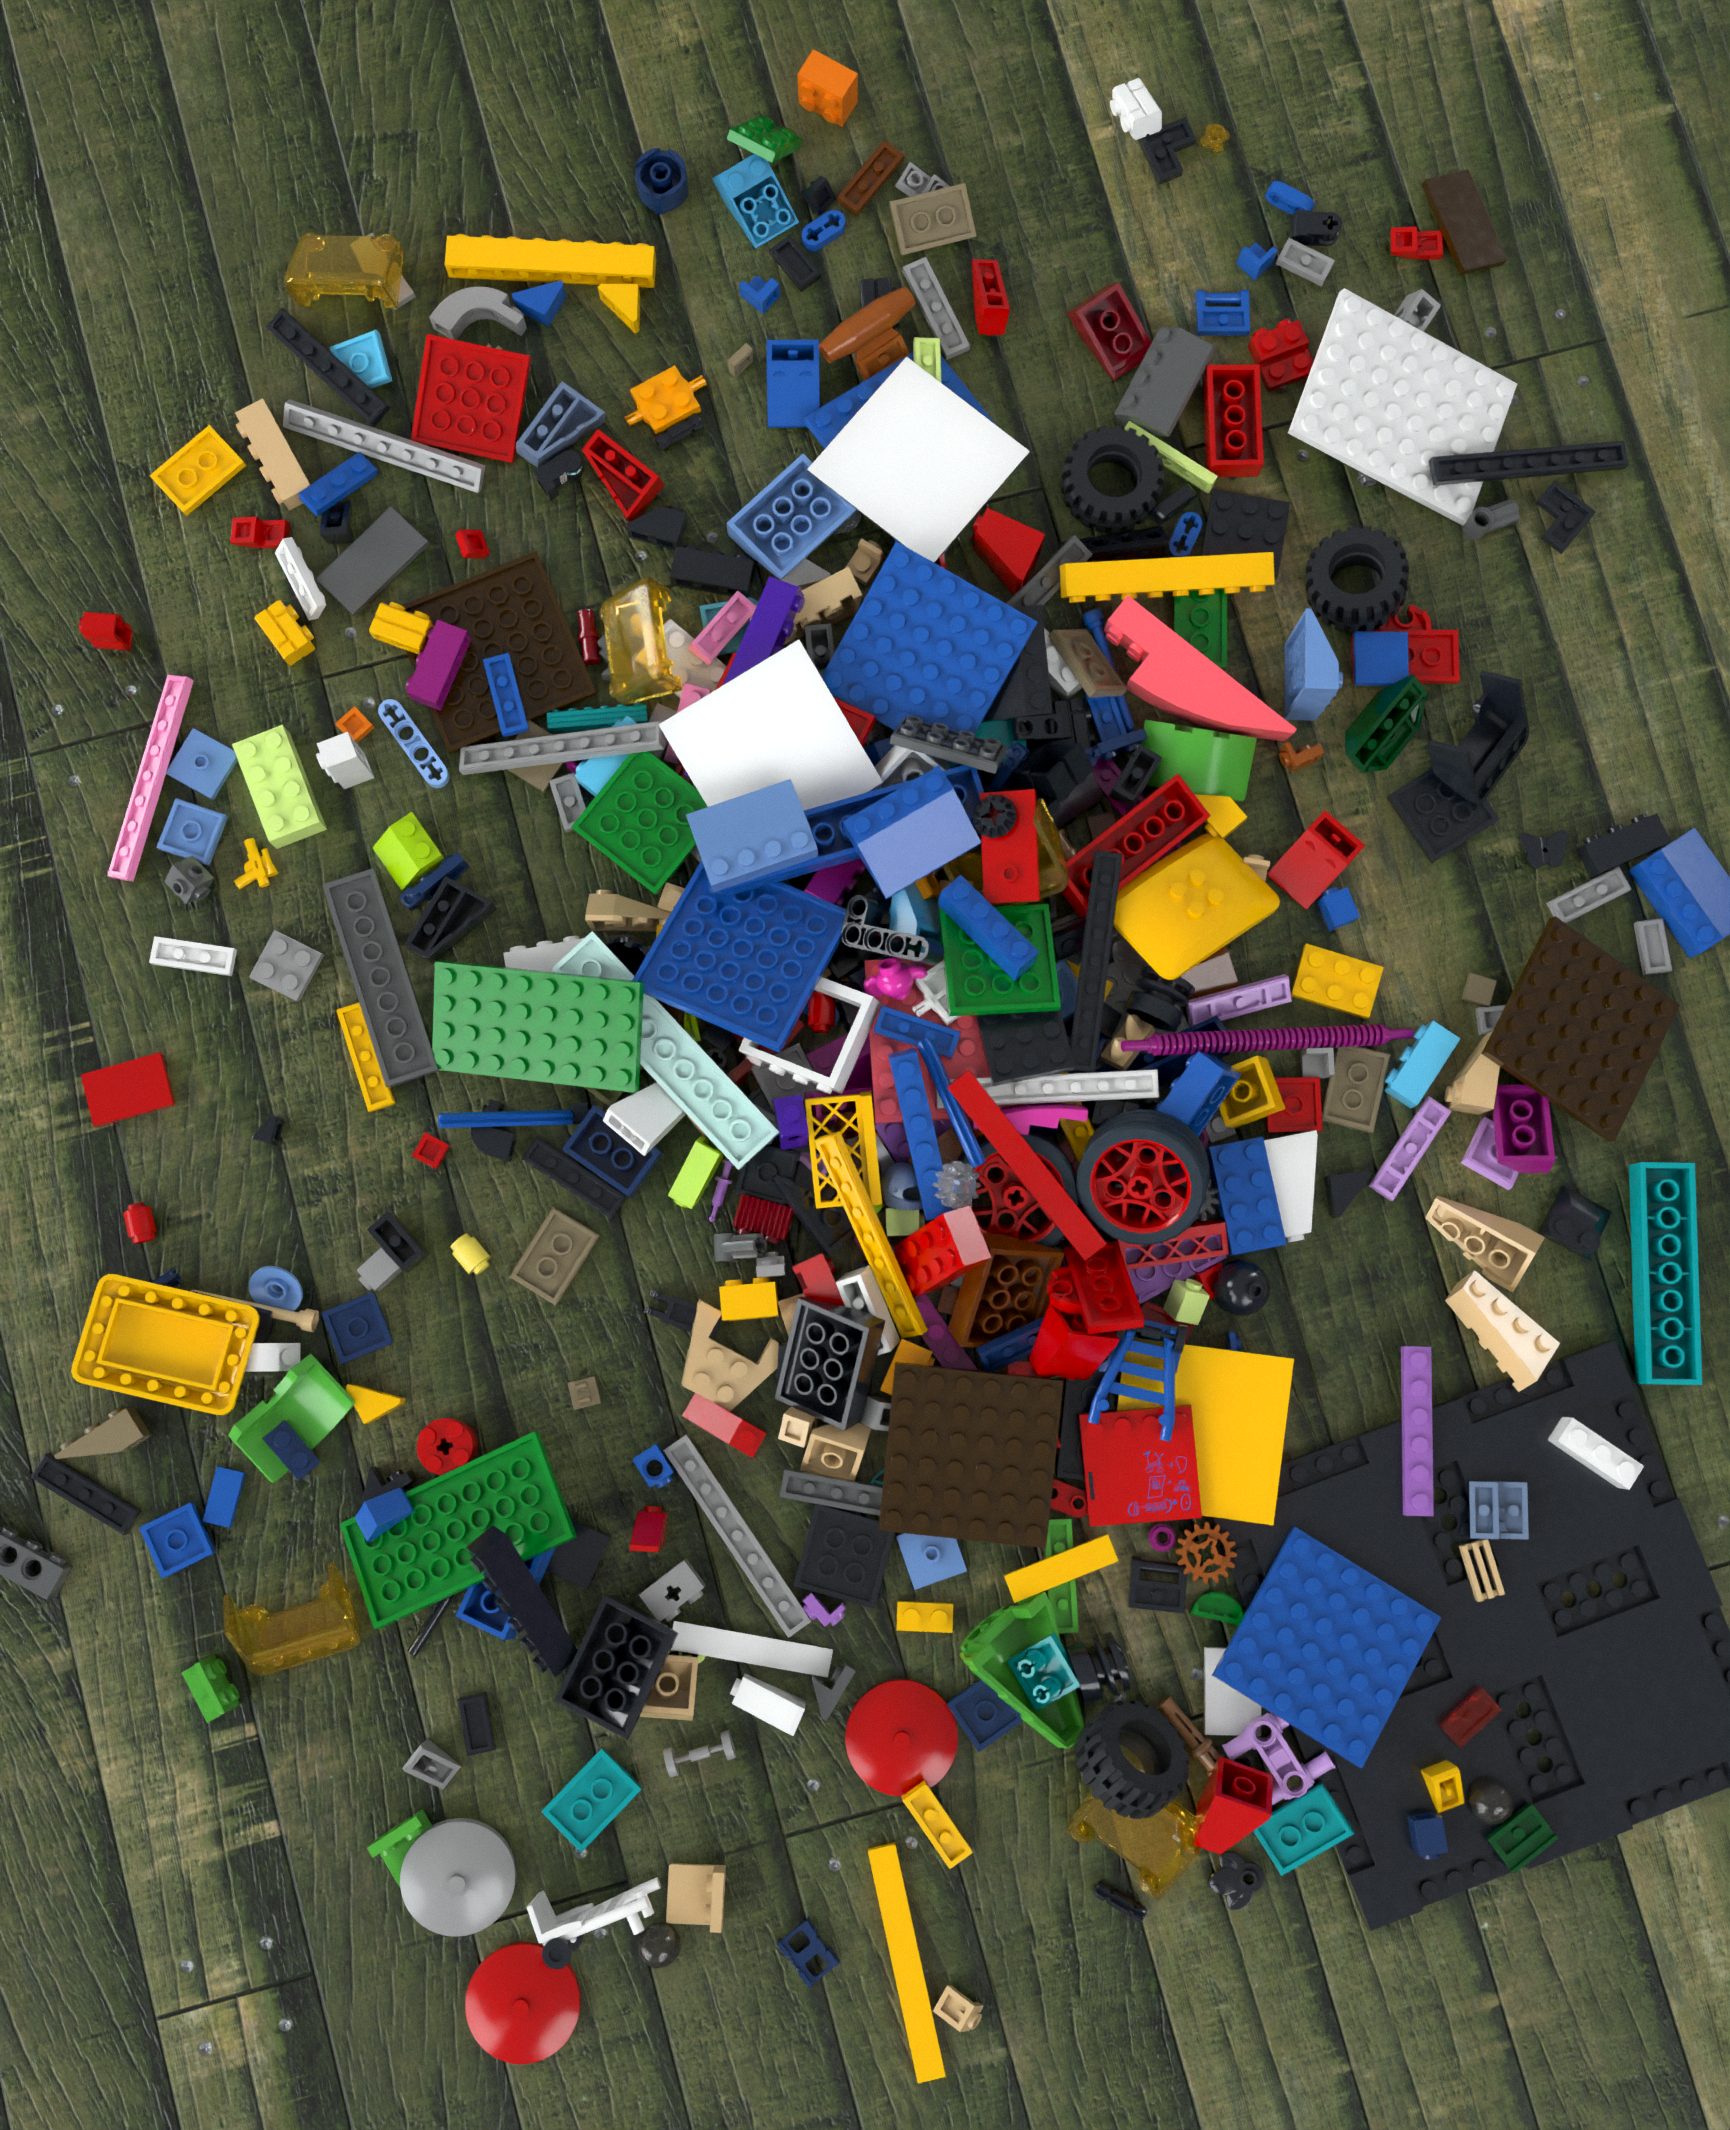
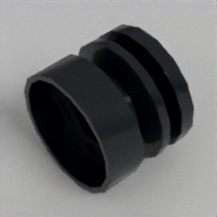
M1144 965L1140 972L1143 978H1138L1135 983L1144 992L1132 991L1124 1010L1129 1015L1135 1014L1139 1016L1142 1021L1153 1025L1154 1028L1167 1032H1176L1183 1013L1174 1005L1187 1007L1190 1002L1187 997L1193 995L1195 988L1181 977L1174 980L1164 979L1151 966Z
M1111 1632L1104 1634L1106 1644L1104 1648L1097 1636L1093 1637V1652L1088 1651L1083 1641L1065 1647L1079 1681L1080 1687H1078V1690L1085 1705L1103 1700L1101 1686L1105 1684L1113 1696L1117 1695L1115 1684L1117 1680L1124 1692L1131 1690L1129 1668L1124 1653Z

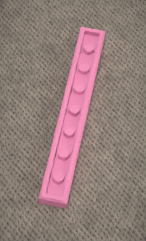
M167 675L107 876L111 878L134 882L194 682L189 677Z

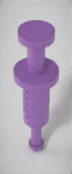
M722 1160V1163H725L722 1176L715 1177V1180L718 1182L712 1199L714 1207L711 1217H709L710 1222H715L718 1207L723 1204L728 1184L733 1182L728 1179L731 1166H734L730 1160Z

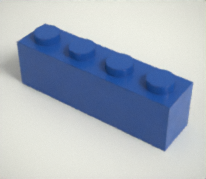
M962 875L941 891L938 906L1014 981L1035 964L1039 951Z

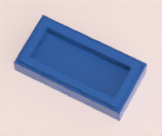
M217 1466L202 1522L228 1528L232 1527L246 1472Z

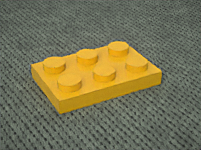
M208 425L149 476L176 506L188 516L241 471L246 464L216 431Z
M1305 944L1291 989V996L1368 1019L1384 967Z

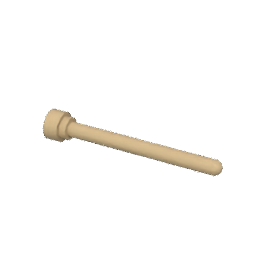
M199 1290L190 1291L273 1311V1318L296 1323L297 1326L301 1327V1330L314 1332L319 1321V1311L307 1308L305 1311L295 1312Z

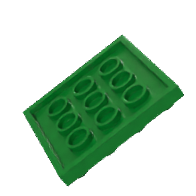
M651 752L631 753L571 828L648 890L657 895L696 847L686 814L707 808L708 806L695 787Z
M1049 904L994 907L1039 951L1035 964L1016 981L942 909L939 910L949 1017L1060 1010L1061 1003Z

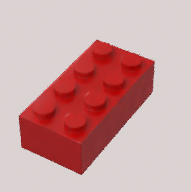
M1259 364L1207 365L1202 378L1206 469L1218 477H1258L1264 465Z
M971 1205L941 1214L893 1247L895 1258L902 1269L913 1298L942 1289L992 1258Z

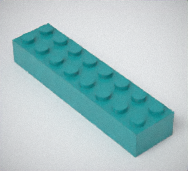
M1638 1162L1629 1165L1635 1384L1702 1385L1695 1163Z

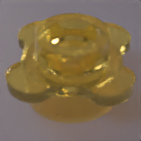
M1209 124L1206 127V134L1200 138V144L1202 147L1213 149L1215 153H1220L1223 151V144L1229 139L1230 134L1219 124Z

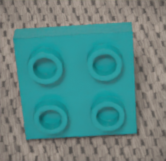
M1055 1632L1007 1660L1036 1711L1080 1687L1071 1659Z

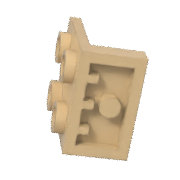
M671 1863L668 1874L666 1922L671 1924L710 1925V1932L721 1933L724 1918L726 1865Z

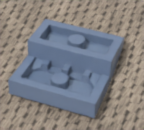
M1469 1481L1470 1538L1529 1540L1527 1482Z

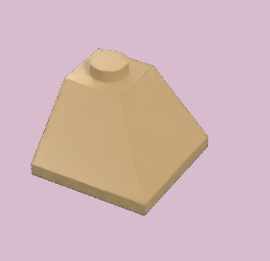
M857 1423L847 1430H842L831 1424L813 1429L800 1470L855 1480L871 1428Z

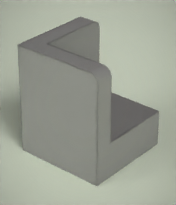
M1306 1048L1301 1051V1077H1320V1079L1332 1077L1335 1074L1333 1048Z

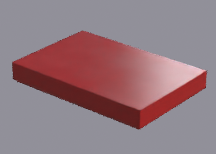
M160 1052L81 1074L93 1127L104 1126L176 1105L164 1056Z

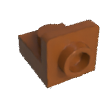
M1288 741L1283 743L1280 748L1279 758L1285 768L1288 767L1290 772L1294 773L1319 761L1325 752L1319 743L1313 747L1310 744L1305 745L1295 753Z

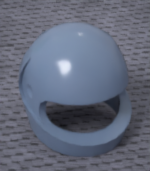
M898 1162L890 1165L880 1180L881 1193L885 1204L888 1207L899 1210L923 1209L913 1164Z

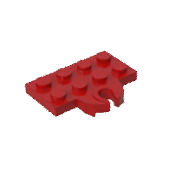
M1409 605L1407 608V615L1410 618L1409 624L1400 623L1397 614L1393 618L1389 616L1388 623L1382 627L1378 624V629L1372 630L1374 632H1408L1409 675H1415L1421 684H1457L1460 681L1458 630H1432L1430 617L1425 610L1422 611L1414 605ZM1351 633V675H1352V683H1354V669H1353V633Z
M1117 1241L1106 1242L1107 1244L1086 1261L1073 1246L1064 1247L1063 1257L1066 1267H1059L1053 1270L1047 1284V1294H1050L1049 1302L1062 1312L1082 1314L1088 1334L1144 1327V1317ZM1062 1291V1292H1065L1066 1294H1059V1293H1056V1292Z

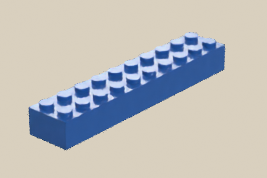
M962 765L944 770V774L954 788L967 816L974 826L972 821L973 809L979 803L980 793H984L977 768ZM913 780L804 810L818 848V857L724 889L726 897L860 859V856L843 830V821Z

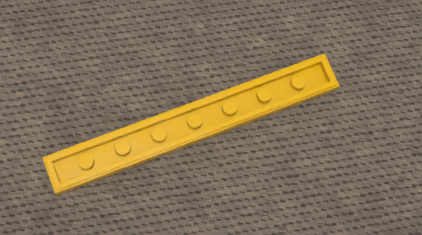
M840 1131L818 1137L814 1140L901 1338L923 1335L927 1331L925 1323Z
M894 1842L869 1848V1860L917 2082L922 2083L946 2077L896 1844Z

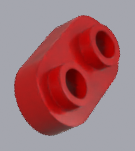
M1053 1479L1052 1488L1057 1490V1495L1055 1498H1051L1050 1508L1077 1518L1087 1515V1492ZM1077 1498L1083 1501V1505L1079 1509L1073 1506V1501Z

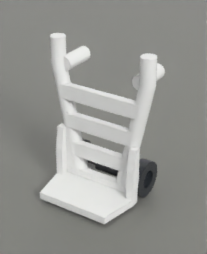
M658 1877L596 1906L593 1903L577 1906L557 1916L544 1890L539 1892L527 1906V1910L538 1942L544 1946L542 1959L545 1965L556 1970L563 1968L571 1959L572 1951H575L582 1943L585 1933L627 1917L634 1935L644 1931L638 1912L642 1911L644 1918L654 1914L647 1894L661 1888Z

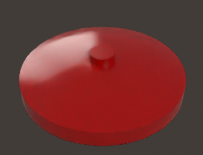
M892 1679L873 1686L855 1703L848 1717L845 1742L850 1763L858 1776L866 1784L888 1795L903 1796L924 1780L932 1788L945 1776L956 1755L958 1733L953 1713L939 1693L928 1685L915 1680Z
M516 1942L495 1950L479 1965L467 1989L465 2012L473 2037L487 2053L507 2063L530 2064L550 2057L567 2042L579 2018L581 1991L576 1974L569 1963L557 1970L546 1966L542 1959L543 1944Z

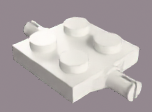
M942 961L928 970L926 977L915 979V984L923 993L925 1000L912 1007V1010L916 1013L917 1017H920L932 1009L938 1013L946 1025H949L961 1016L949 1017L944 962Z

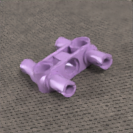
M1266 1713L1263 1716L1255 1717L1249 1725L1244 1727V1733L1223 1744L1222 1747L1232 1761L1252 1748L1258 1750L1275 1778L1272 1795L1273 1805L1283 1798L1290 1800L1294 1797L1303 1796L1307 1789L1315 1783L1314 1779L1332 1768L1334 1769L1335 1765L1326 1751L1305 1765L1303 1762L1300 1764L1282 1735L1283 1729L1290 1724L1272 1713ZM1260 1725H1267L1271 1728V1731L1267 1737L1262 1738L1255 1734L1256 1728ZM1292 1775H1298L1302 1778V1781L1298 1787L1293 1788L1287 1785V1779Z

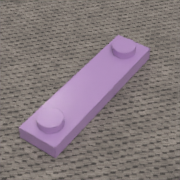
M1282 974L1191 999L1186 1007L1188 1025L1191 1027L1216 1015L1220 1021L1292 1002L1289 976Z
M1430 1096L1426 1097L1368 1186L1388 1200L1393 1201L1452 1111Z

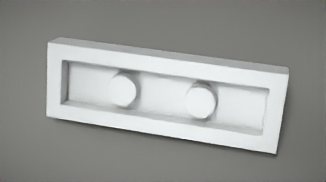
M283 538L275 555L308 620L318 619L326 606L325 597L319 591L314 581L313 573L308 569L302 552L295 544L293 538Z
M154 936L149 963L232 976L237 950L235 948Z

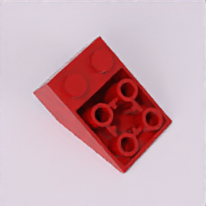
M1324 810L1266 876L1301 907L1307 910L1366 845Z

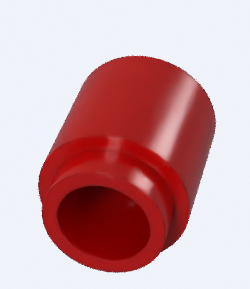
M821 992L812 993L811 999L808 1002V1027L813 1028V1032L829 1033V1029L835 1027L836 1001L833 1000V997Z
M144 1202L128 1205V1211L123 1212L128 1237L132 1238L133 1244L155 1240L154 1233L157 1230L151 1206H145Z

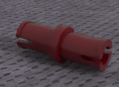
M590 609L580 610L577 612L580 629L578 641L582 645L583 662L585 665H596L600 663L597 645L599 633L595 629L594 611Z

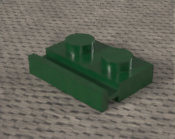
M1530 1802L1485 1837L1514 1874L1558 1839L1557 1835L1554 1834L1550 1826Z

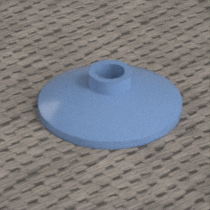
M265 1266L255 1271L250 1278L249 1292L255 1303L294 1311L302 1301L303 1290L301 1284L292 1273L283 1268Z

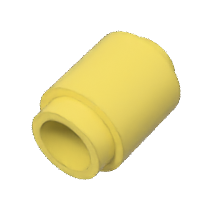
M468 1233L462 1235L450 1246L454 1251L452 1255L468 1274L475 1272L478 1275L490 1265L487 1262L490 1255L475 1237H470Z

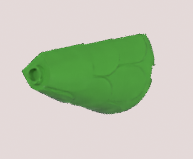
M1040 1592L1018 1601L1017 1606H1010L1008 1609L1003 1606L980 1622L961 1644L960 1648L963 1652L960 1653V1657L976 1676L998 1693V1697L1020 1713L1022 1720L1056 1747L1067 1749L1077 1743L1079 1734L1084 1729L1076 1689L1036 1711L1007 1662L1009 1658L1054 1632L1061 1642L1051 1601L1045 1592Z

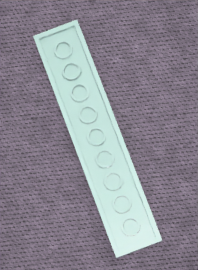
M593 931L552 967L555 973L633 980L634 975ZM643 994L640 1064L734 1166L740 1170L777 1136L779 1131L655 998Z

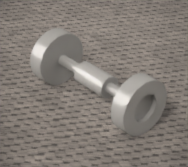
M730 1731L720 1732L722 1744L710 1748L707 1745L689 1751V1754L677 1758L672 1747L663 1749L664 1760L670 1778L679 1775L678 1763L687 1760L694 1762L711 1757V1753L724 1750L727 1760L735 1759L736 1752Z

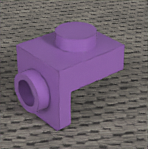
M813 1591L803 1598V1602L806 1604L802 1607L812 1620L818 1618L824 1627L829 1623L834 1626L845 1616L843 1611L846 1609V1605L843 1601L829 1612Z

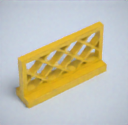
M863 1091L860 1094L805 1099L816 1209L843 1206L838 1194L833 1200L821 1201L820 1190L825 1184L829 1183L834 1188L835 1186L830 1179V1175L826 1176L818 1170L817 1164L822 1157L819 1155L817 1158L816 1149L818 1150L814 1141L816 1134L821 1128L828 1134L834 1133L825 1126L833 1114H836L846 1122L840 1130L841 1135L849 1126L859 1133V1139L852 1147L846 1142L845 1144L850 1155L853 1153L861 1159L862 1165L857 1171L858 1174L863 1173L862 1183L872 1205H881L882 1195L871 1091ZM855 1101L856 1112L849 1120L837 1111L843 1102ZM829 1103H837V1104H836L835 1107H832ZM823 1104L831 1112L820 1122L812 1115L811 1105ZM856 1117L858 1127L852 1123ZM813 1122H815L818 1125L815 1131L813 1127ZM859 1144H860V1153L855 1150L856 1147H857ZM819 1176H820L822 1179H824V1181H823L820 1185H819Z

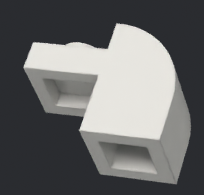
M253 1343L245 1372L289 1371L300 1362L301 1343Z

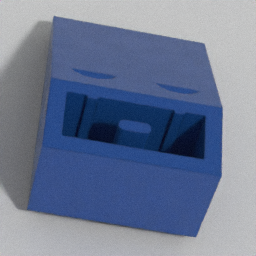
M767 340L768 428H808L804 423L805 417L820 408L819 340Z

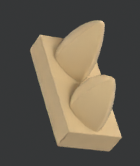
M1135 1014L1128 1015L1124 1025L1100 1055L1102 1062L1121 1071H1126L1140 1051L1123 1052L1121 1050V1042L1124 1040H1146L1147 1037H1151L1155 1032L1153 1025L1142 1021Z

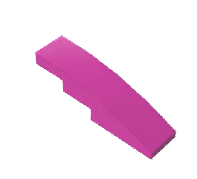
M1026 1104L1001 1109L1018 1132L1023 1135H1028L1030 1125L1057 1129L1059 1118L1087 1122L1088 1110L1084 1105ZM971 1119L970 1123L972 1127L975 1129H979V1127Z

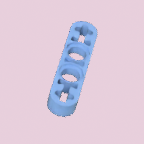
M393 699L383 701L378 708V714L427 783L434 788L444 787L450 779V774L445 765L400 703ZM390 707L395 710V714L400 719V722L397 724L388 715L387 709ZM404 727H411L414 730L413 736L408 740H403L399 736L401 729ZM419 748H426L429 751L428 757L423 761L415 759L414 754ZM431 763L438 772H441L442 778L438 781L436 778L431 779L433 774L427 767Z

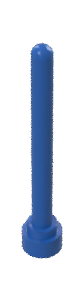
M1102 609L1091 610L1082 615L1084 625L1089 628V631L1093 632L1096 644L1116 671L1102 628L1105 621ZM1124 694L1122 696H1114L1126 731H1133L1134 723Z

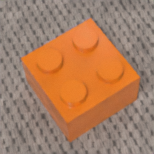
M813 49L797 74L798 102L807 111H814L823 116L827 122L836 123L843 127L858 103V73Z

